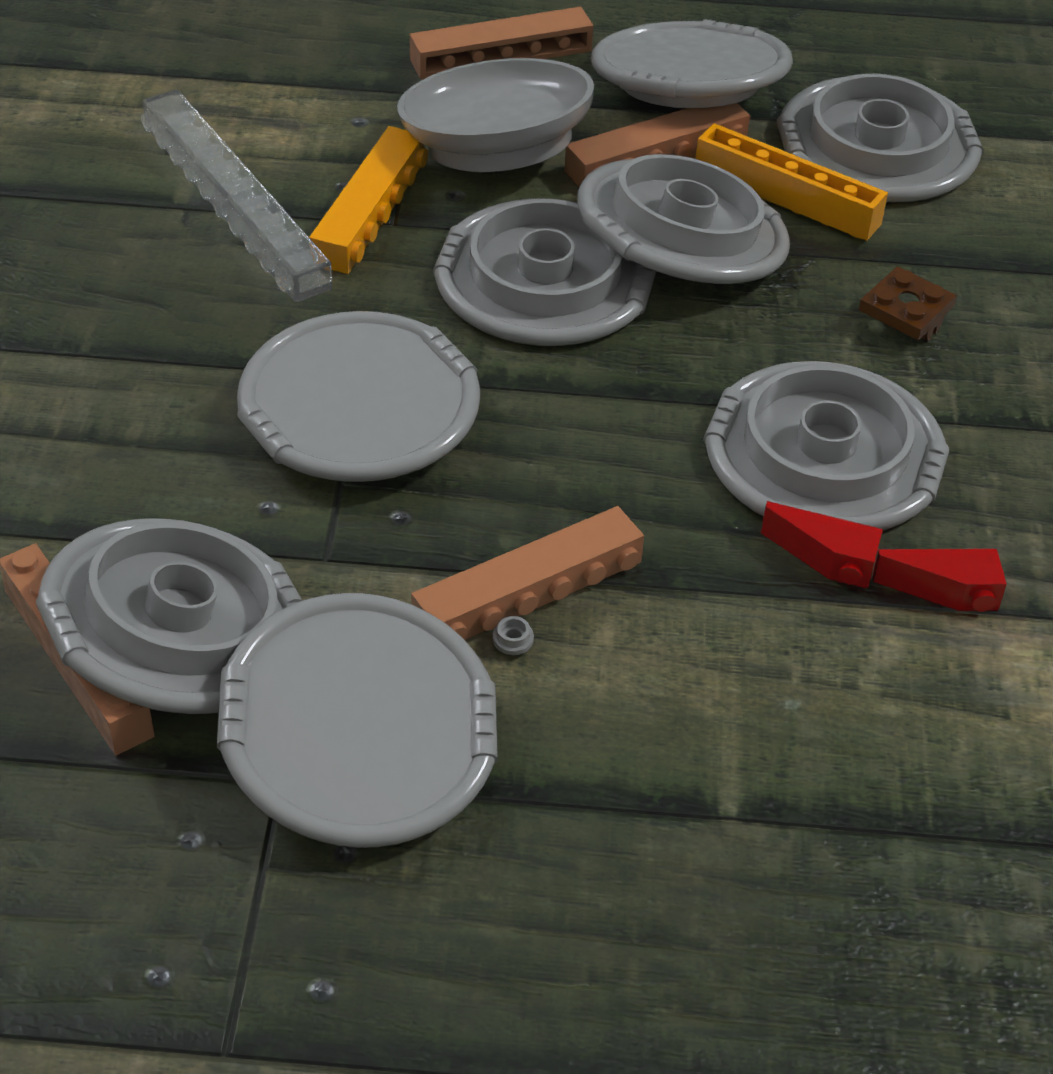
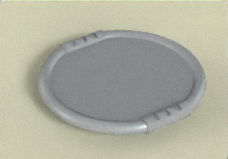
M704 19L703 21L650 23L620 30L597 43L591 53V63L601 77L620 86L629 95L641 101L667 107L708 108L743 101L753 96L758 89L779 81L791 69L793 56L789 47L784 42L771 34L760 31L759 28Z
M887 74L851 75L811 85L789 100L776 121L785 152L888 192L886 202H913L948 193L964 183L974 173L984 152L966 110L947 97L918 82Z
M666 154L645 155L634 159L614 161L590 172L584 178L578 190V208L582 215L583 223L624 259L632 260L666 275L713 284L750 282L764 278L779 269L789 254L790 237L781 219V214L764 202L756 191L739 177L704 161Z
M545 198L504 202L487 207L468 216L450 228L433 268V275L439 292L448 306L460 318L492 336L511 342L535 346L580 344L605 337L620 330L638 315L645 312L657 272L632 260L624 259L583 223L578 202Z
M373 311L326 314L286 328L265 342L254 353L242 372L237 391L238 418L275 463L283 464L313 477L344 482H367L395 478L415 472L436 462L455 448L467 435L475 421L480 404L477 368L437 327H431L404 316Z
M800 361L770 366L753 372L731 387H727L721 395L703 438L709 461L720 481L741 503L764 517L766 503L770 501L883 530L904 523L935 501L949 455V447L936 419L910 392L895 382L868 370L824 361Z
M145 518L119 521L98 527L77 537L63 547L52 559L43 575L36 605L63 664L71 667L94 686L119 699L154 710L182 714L219 713L221 670L226 666L241 641L263 620L277 611L303 600L282 564L274 561L247 541L222 530L198 523L174 519Z
M339 593L318 596L294 603L263 620L241 641L226 666L222 668L217 748L221 751L223 759L240 789L253 804L282 826L305 837L337 846L362 848L396 845L429 834L447 824L471 803L484 786L493 765L498 760L496 686L491 681L487 670L471 646L456 631L432 614L406 602L380 595Z

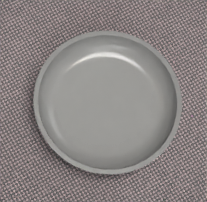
M511 58L482 61L451 68L419 81L400 97L397 111L405 129L417 141L430 146L431 155L438 163L449 168L471 172L512 170L545 161L557 155L568 146L572 139L571 129L585 117L591 106L594 82L591 76L584 70L571 64L554 60Z

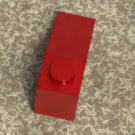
M767 501L761 534L826 578L868 589L883 529Z
M879 549L872 575L873 582L957 611H998L1007 585L997 549Z

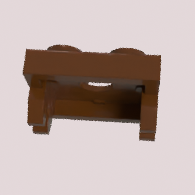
M897 266L860 300L858 310L916 340L921 338L929 342L932 334L939 332L944 316L955 306L957 295ZM904 293L913 294L919 301H911L906 304L899 299V295Z

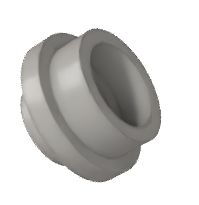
M506 617L498 623L493 631L494 646L500 652L508 655L523 654L532 647L534 642L532 628L521 617Z

